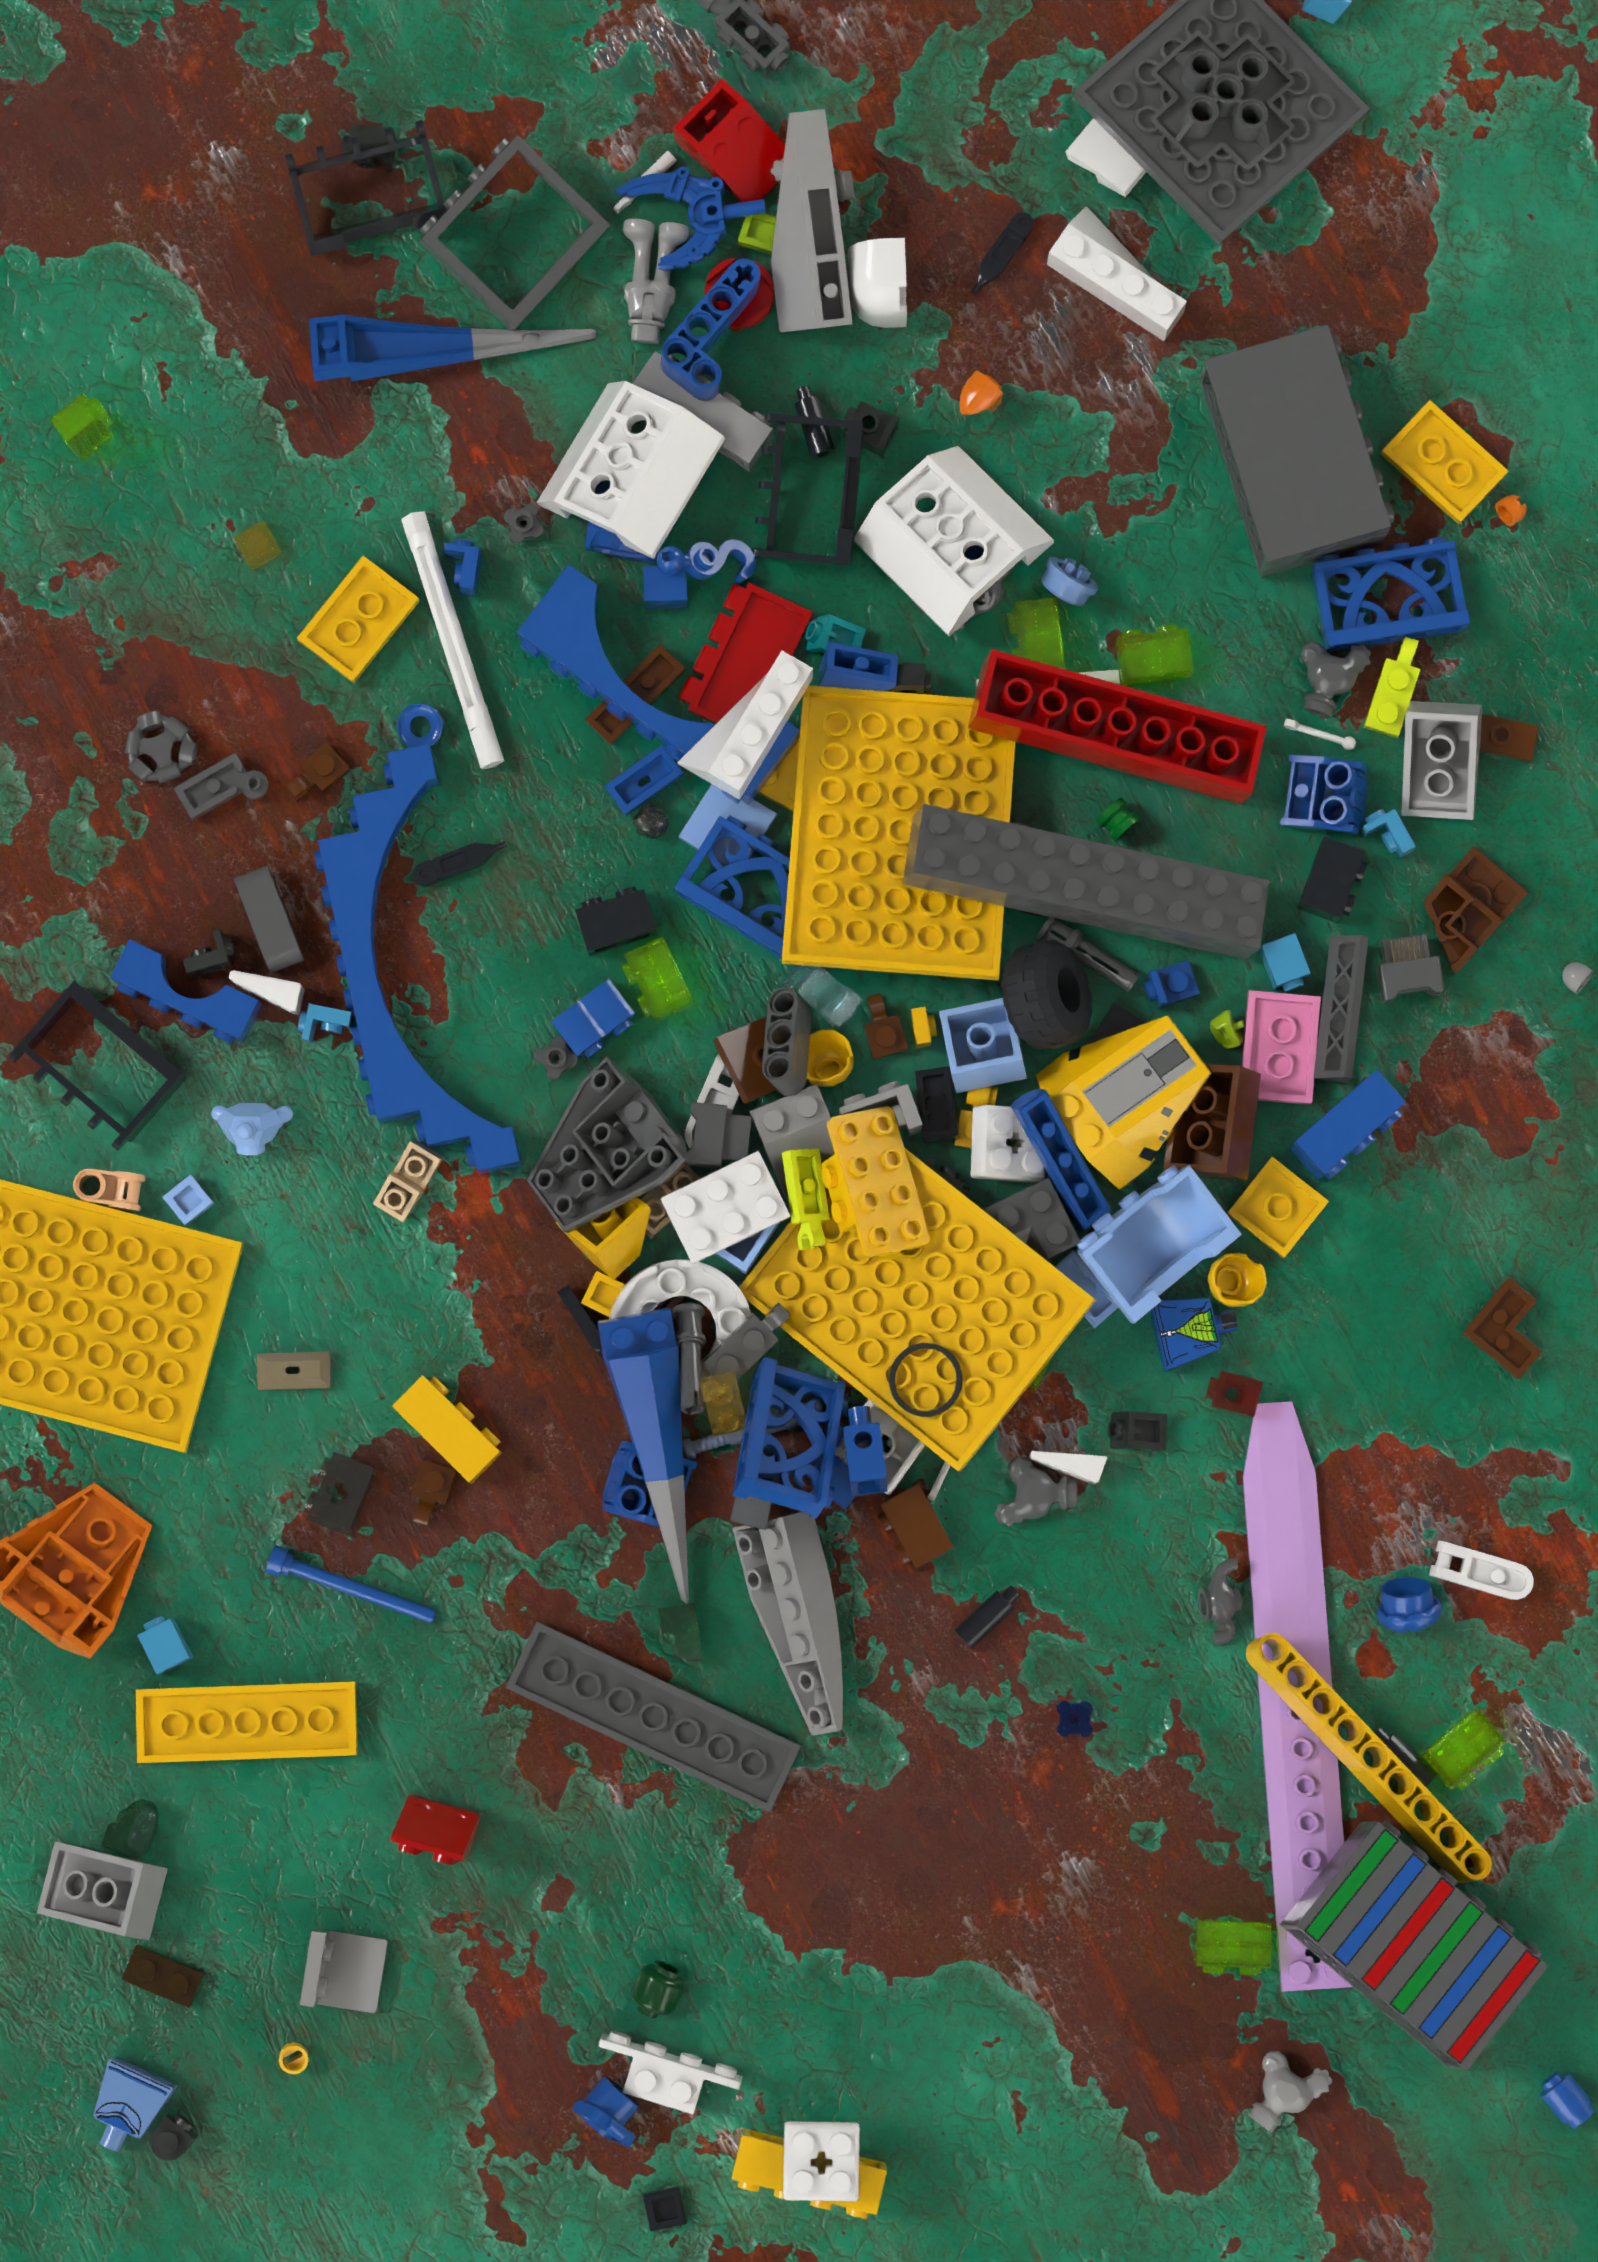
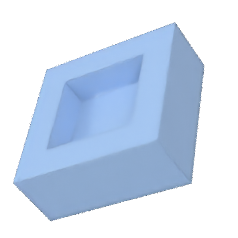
M191 1174L163 1196V1199L185 1226L189 1225L215 1204Z

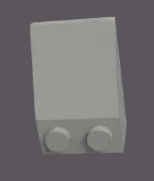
M1410 701L1405 718L1401 816L1474 819L1482 705Z
M817 1084L805 1088L795 1095L786 1096L750 1111V1116H752V1121L788 1208L789 1201L782 1152L819 1148L821 1163L835 1155L827 1128V1121L831 1117Z
M55 1841L37 1914L126 1937L149 1941L168 1868Z

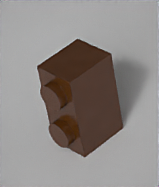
M919 1483L880 1504L883 1512L877 1516L887 1534L894 1531L901 1544L895 1548L905 1566L912 1563L913 1567L917 1569L954 1548Z

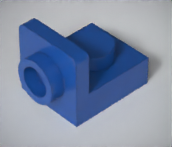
M455 539L453 544L445 543L444 553L447 558L463 560V563L457 562L454 583L459 584L461 595L476 597L482 559L480 547H474V542L463 539Z
M1188 960L1160 970H1151L1147 974L1148 981L1143 982L1149 1002L1156 1001L1158 1009L1200 995Z

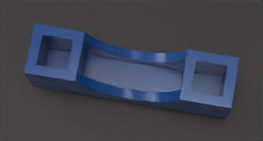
M130 939L110 977L118 984L116 990L133 999H136L138 994L151 999L148 1005L165 1014H168L169 1010L172 1009L182 1014L180 1019L182 1022L199 1030L202 1024L215 1030L213 1033L214 1037L231 1045L234 1040L242 1043L245 1042L262 1007L259 1000L228 985H225L217 993L206 998L193 999L181 996L173 991L167 980L166 959L163 955Z

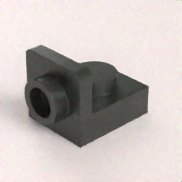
M220 928L213 929L218 950L212 951L211 947L197 949L190 953L191 957L183 959L186 973L191 979L233 967L230 957L236 956L230 935L224 936Z
M1135 1411L1112 1412L1111 1421L1108 1425L1110 1448L1166 1450L1167 1414Z

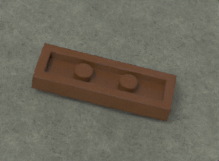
M659 644L623 680V683L639 698L652 706L678 680L686 669ZM603 701L585 721L612 746L634 723L626 717L623 721L616 718L606 709L608 704Z

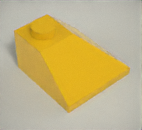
M636 1197L568 1233H564L594 1265L615 1280L640 1256L651 1209L646 1203Z

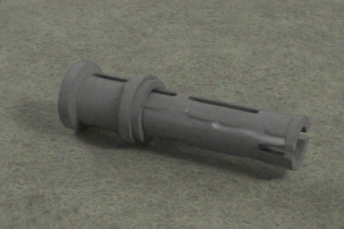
M1048 917L1035 937L1037 941L1054 939L1065 944L1075 952V955L1082 963L1119 985L1126 992L1130 991L1140 975L1139 972L1134 971L1109 953L1084 939V934L1079 928L1074 930L1058 919ZM1051 930H1054L1060 935L1064 936L1066 940L1060 938L1059 936L1051 932ZM1077 945L1086 950V953L1076 948ZM1091 955H1094L1101 961L1116 969L1118 973H1115L1103 964L1099 963L1098 961L1093 959Z
M694 1303L680 1304L672 1309V1317L676 1320L677 1335H675L680 1360L681 1411L685 1414L689 1412L688 1407L691 1409L690 1414H698L705 1409L703 1404L701 1349L704 1348L706 1343V1337L702 1334L701 1318L704 1317L705 1311L703 1306Z

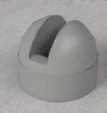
M1570 963L1564 968L1563 982L1568 989L1578 994L1589 981L1594 971L1582 963Z

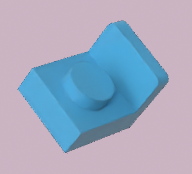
M1381 809L1365 818L1367 824L1361 829L1363 837L1383 828L1385 833L1381 834V837L1390 853L1396 851L1398 857L1402 858L1415 849L1416 846L1395 809L1388 813Z
M309 1003L307 1012L302 1011L300 1014L298 1032L302 1033L303 1041L313 1043L317 1023L321 1024V1030L342 1034L343 1028L351 1030L355 1016L349 1011Z

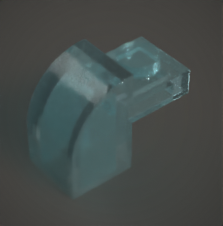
M797 965L782 982L785 987L794 989L810 1007L811 1011L832 1027L834 1025L840 1027L843 1022L849 1020L854 1015L856 1007L862 1001L853 990L837 982L823 967Z

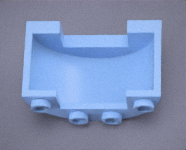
M1175 1165L1171 1166L1157 1177L1159 1182L1140 1195L1136 1191L1127 1195L1118 1203L1121 1207L1119 1211L1112 1216L1110 1213H1106L1092 1224L1095 1231L1086 1235L1076 1244L1079 1247L1077 1251L1079 1256L1130 1323H1136L1159 1304L1161 1299L1158 1296L1201 1260L1215 1257L1242 1235L1190 1165L1179 1170Z

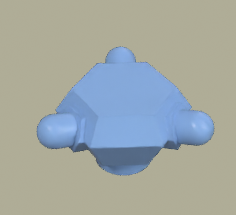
M238 1103L229 1108L218 1105L211 1112L213 1119L217 1121L228 1140L236 1145V1152L241 1155L264 1153L265 1144L272 1141L283 1123L288 1122L293 1117V1111L290 1107L282 1106L274 1109L265 1103Z

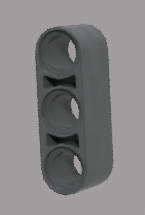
M268 865L234 878L270 973L272 974L305 961Z
M790 987L778 988L769 997L762 1063L764 1076L784 1096L795 1095L805 1086L812 1018L810 1007Z

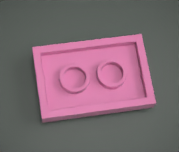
M1248 991L1242 1066L1261 1074L1259 1101L1312 1104L1321 997Z

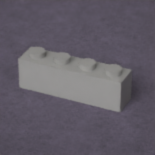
M656 351L632 383L686 408L721 433L725 440L718 452L749 472L763 453L762 445L768 446L773 439V428L770 427L771 422L766 421L765 417L754 411L750 414L740 407L742 405L741 402L727 392H724L723 395L718 393L713 399L703 401L696 399L664 374L661 368V355ZM672 355L668 356L671 361L680 362ZM702 375L696 378L702 384L711 383Z

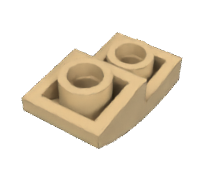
M412 1139L394 1171L387 1177L373 1205L401 1222H405L444 1157L419 1141Z
M685 1162L661 1185L653 1188L641 1199L651 1209L646 1234L650 1239L671 1222L660 1198L700 1179L690 1166L685 1165Z

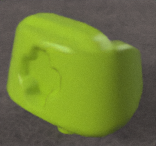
M1229 1010L1223 1011L1210 1021L1212 1034L1225 1049L1239 1047L1243 1043L1244 1038L1240 1028L1245 1027L1243 1020L1235 1023Z

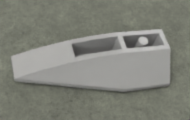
M825 109L789 113L771 254L779 332L853 324Z
M797 1511L769 1518L766 1530L746 1525L732 1528L750 1599L811 1735L842 1730L843 1681L838 1620L831 1580L815 1518L809 1517V1513Z

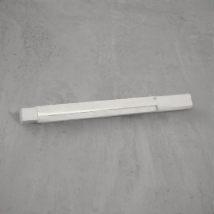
M425 511L413 512L402 518L401 521L461 702L463 715L480 768L489 769L504 762V758L436 552Z

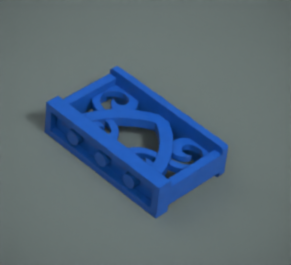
M1437 537L1425 540L1422 546L1410 547L1409 543H1400L1388 547L1389 551L1375 553L1374 549H1363L1354 552V557L1340 559L1338 554H1331L1318 558V562L1313 564L1311 574L1323 632L1324 649L1327 653L1350 650L1353 645L1359 646L1363 644L1365 647L1400 642L1405 637L1418 639L1466 631L1470 620L1468 609L1466 610L1455 541L1445 542L1444 537ZM1428 559L1439 560L1445 567L1444 578L1433 586H1430L1427 581L1434 576L1435 569L1431 572H1425L1422 568V563ZM1412 562L1411 570L1401 565V563ZM1370 569L1361 579L1357 570ZM1345 574L1350 579L1349 584L1346 586L1337 584L1341 592L1352 594L1349 600L1339 599L1329 591L1328 581L1333 575ZM1384 574L1401 580L1416 592L1408 597L1401 606L1398 621L1390 622L1387 613L1379 605L1369 601H1362L1371 586ZM1449 585L1454 612L1447 613L1436 593ZM1423 599L1424 602L1417 605V607L1422 608L1423 615L1420 617L1411 615L1409 607L1414 602ZM1330 604L1346 608L1342 630L1334 631ZM1365 609L1374 612L1377 616L1376 622L1371 625L1366 624L1363 618L1368 613H1358V610Z
M729 815L725 819L719 816L674 887L673 893L782 959L788 889L786 871L789 872L790 853L786 857L775 850L777 844L764 835L759 834L757 838L745 831L747 826L735 817ZM731 838L739 844L740 851L737 854H730L726 848L725 858L730 864L723 867L715 856V845L721 839ZM749 847L763 857L748 859ZM707 855L709 862L717 871L709 875L697 886L691 882V879ZM752 871H771L778 886L781 906L765 904L752 910L748 916L740 912L743 904V892L734 876ZM726 880L735 892V897L731 901H725L720 897L722 890H729L722 883ZM766 912L782 914L781 919L772 916L774 924L770 927L762 923L761 916Z
M763 1357L752 1377L733 1496L743 1499L751 1496L809 1513V1517L816 1519L824 1507H830L835 1488L830 1486L831 1477L835 1476L839 1465V1457L835 1456L836 1447H839L844 1433L843 1426L839 1425L840 1417L844 1416L849 1400L847 1396H844L846 1382L838 1380L836 1383L777 1365V1360ZM781 1387L796 1391L797 1393L793 1396ZM806 1395L823 1399L826 1404V1411L819 1413L814 1409L817 1400L808 1402L806 1406L800 1400ZM770 1408L777 1409L779 1414L783 1409L787 1412L784 1416L776 1418L770 1413ZM793 1417L805 1431L812 1447L796 1457L787 1459L786 1452L781 1443L772 1435L766 1433V1429L783 1427ZM770 1448L775 1454L772 1457H768L763 1453V1449ZM818 1460L816 1469L812 1464ZM793 1474L794 1481L802 1488L805 1485L802 1478H810L814 1485L813 1491L808 1493L795 1489L791 1485L788 1475ZM780 1477V1484L761 1478Z

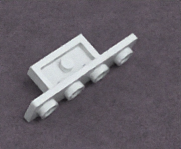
M611 2031L610 2035L603 2033L600 2038L599 2047L633 2057L623 2090L625 2094L694 2114L704 2079L734 2089H740L743 2077L737 2075V2069L731 2066L717 2063L714 2068L701 2064L702 2058L684 2052L681 2053L680 2057L666 2053L667 2048L663 2045L646 2042L645 2046L631 2042V2036L618 2031Z

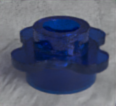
M1061 1701L1057 1705V1712L1060 1714V1723L1056 1728L1058 1734L1062 1737H1067L1069 1734H1080L1082 1737H1088L1093 1731V1727L1090 1725V1714L1093 1711L1092 1705L1087 1701H1082L1080 1704H1070L1068 1701ZM1073 1715L1078 1717V1721L1075 1723L1071 1721Z

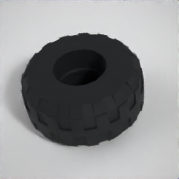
M1054 939L1032 942L1015 949L1006 960L1007 963L1003 967V979L1001 980L1003 1003L1007 1011L1008 1020L1015 1030L1014 1032L1019 1038L1023 1039L1024 1043L1035 1049L1048 1050L1076 1043L1088 1029L1089 1020L1092 1016V996L1089 989V981L1080 959L1077 958L1071 948Z

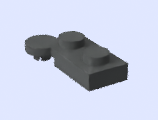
M234 753L173 789L191 820L194 821L241 793L249 799L257 800L262 798L269 789V783L263 773L254 770L247 772L237 754Z

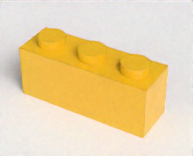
M422 1375L392 1407L472 1484L502 1454L497 1448L501 1441L487 1427L480 1431L471 1423V1420L475 1417L473 1413L461 1402L454 1406L445 1397L449 1390L435 1376L429 1381Z

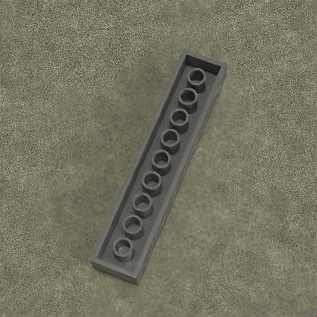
M923 804L912 819L903 885L1247 960L1260 949L1269 880Z

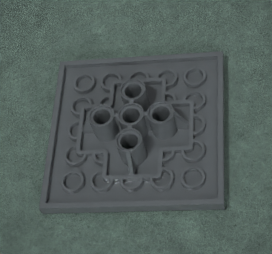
M1178 0L1080 85L1072 96L1219 246L1367 116L1370 108L1263 0ZM1202 69L1207 74L1202 75L1197 73L1195 70ZM1251 72L1256 77H1248L1244 73ZM1227 94L1231 99H1223L1219 95ZM1201 115L1207 121H1198L1195 117ZM1250 118V119H1252L1256 124H1253V125H1252V124H1248V123H1246L1244 120H1247V119Z

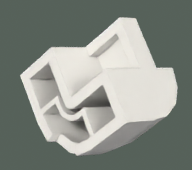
M905 238L873 239L850 246L847 250L849 297L854 312L861 320L871 326L882 328L906 327Z

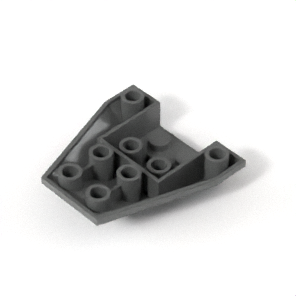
M606 1057L581 1082L529 1175L527 1182L562 1230L568 1233L661 1185L687 1160L686 1143L649 1092L611 1058Z

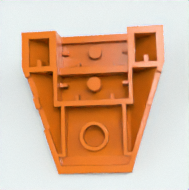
M94 1482L58 1504L54 1510L39 1519L32 1520L26 1527L10 1537L6 1536L0 1540V1603L59 1648L91 1659L114 1631L152 1525Z

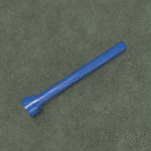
M275 1545L266 1567V1573L280 1577L281 1574L288 1576L291 1573L430 1624L435 1619L437 1613L435 1609L295 1560V1555L289 1554V1549Z

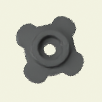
M526 504L523 509L516 511L509 509L505 512L504 520L510 526L511 532L509 537L512 542L521 543L523 540H529L533 537L538 538L543 534V526L537 519L538 508L534 504ZM525 520L527 525L521 526V521Z
M562 1037L553 1038L549 1046L544 1049L540 1048L535 1052V1060L543 1064L547 1070V1077L553 1080L559 1079L561 1073L565 1072L568 1068H574L578 1062L577 1056L569 1052L566 1047V1041ZM558 1055L560 1057L559 1061H554L553 1056Z

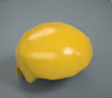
M820 1029L811 1033L806 1080H809L812 1085L817 1084L818 1087H833L846 1081L854 1064L853 1052L848 1039L836 1030Z
M1244 1253L1222 1255L1212 1263L1207 1278L1213 1297L1228 1307H1245L1253 1304L1263 1296L1267 1285L1263 1265L1253 1262Z

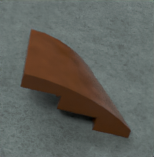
M1476 846L1469 850L1450 874H1446L1423 901L1428 915L1435 926L1439 941L1442 943L1450 961L1451 969L1456 974L1477 953L1529 893L1527 889Z

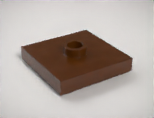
M767 1016L718 1036L713 1040L744 1105L778 1091L766 1079L762 1071Z

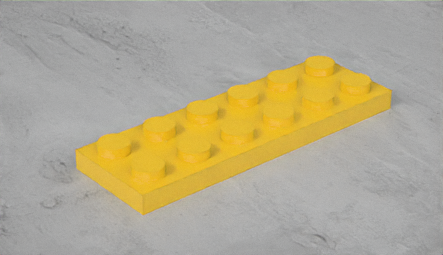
M356 1682L136 1690L137 1763L358 1755Z

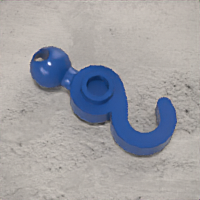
M734 539L724 542L717 549L710 543L698 542L687 550L686 553H683L678 547L668 546L661 549L657 555V563L664 573L674 574L685 568L689 575L698 580H707L723 566L728 555L734 556L740 564V569L734 577L736 583L740 584L753 574L756 568V559L748 545Z

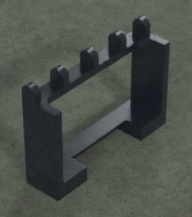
M423 120L416 121L418 135L395 140L392 128L385 129L387 143L360 149L358 138L353 137L350 138L353 151L326 158L323 145L316 147L319 157L317 161L295 166V158L292 153L285 155L312 256L346 248V242L414 225L415 230L420 229L432 215L439 219L444 214L446 208L443 205L444 200ZM413 145H422L437 201L436 204L314 235L299 175Z
M765 413V420L768 422L778 421L776 446L762 445V452L775 454L773 482L759 481L758 488L772 489L769 518L755 517V524L769 525L766 550L754 548L752 549L754 556L851 565L865 422ZM786 422L848 428L836 557L774 551Z
M75 981L72 982L9 1055V1059L15 1063L26 1053L39 1064L41 1068L33 1077L37 1083L42 1082L50 1074L67 1088L68 1091L60 1100L65 1107L77 1097L94 1111L95 1115L87 1124L92 1130L102 1120L115 1129L120 1135L114 1140L112 1147L117 1151L127 1141L131 1143L187 1079L180 1070ZM75 1001L168 1079L126 1128L122 1127L33 1050Z

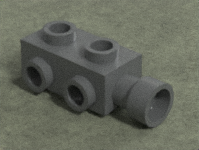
M731 0L697 1L707 13L712 12L718 17L715 19V30L717 31L715 36L726 48L730 49L733 46L742 55L740 59L750 71L755 73L758 70L766 77L772 70L774 72L781 70L790 58L788 55L790 53V44L787 42L790 38L788 33L778 23L770 26L762 18L764 11L754 0H748L747 2L744 0H735L734 2ZM742 25L746 30L743 34H738L734 28ZM762 49H768L771 52L766 58L759 54Z

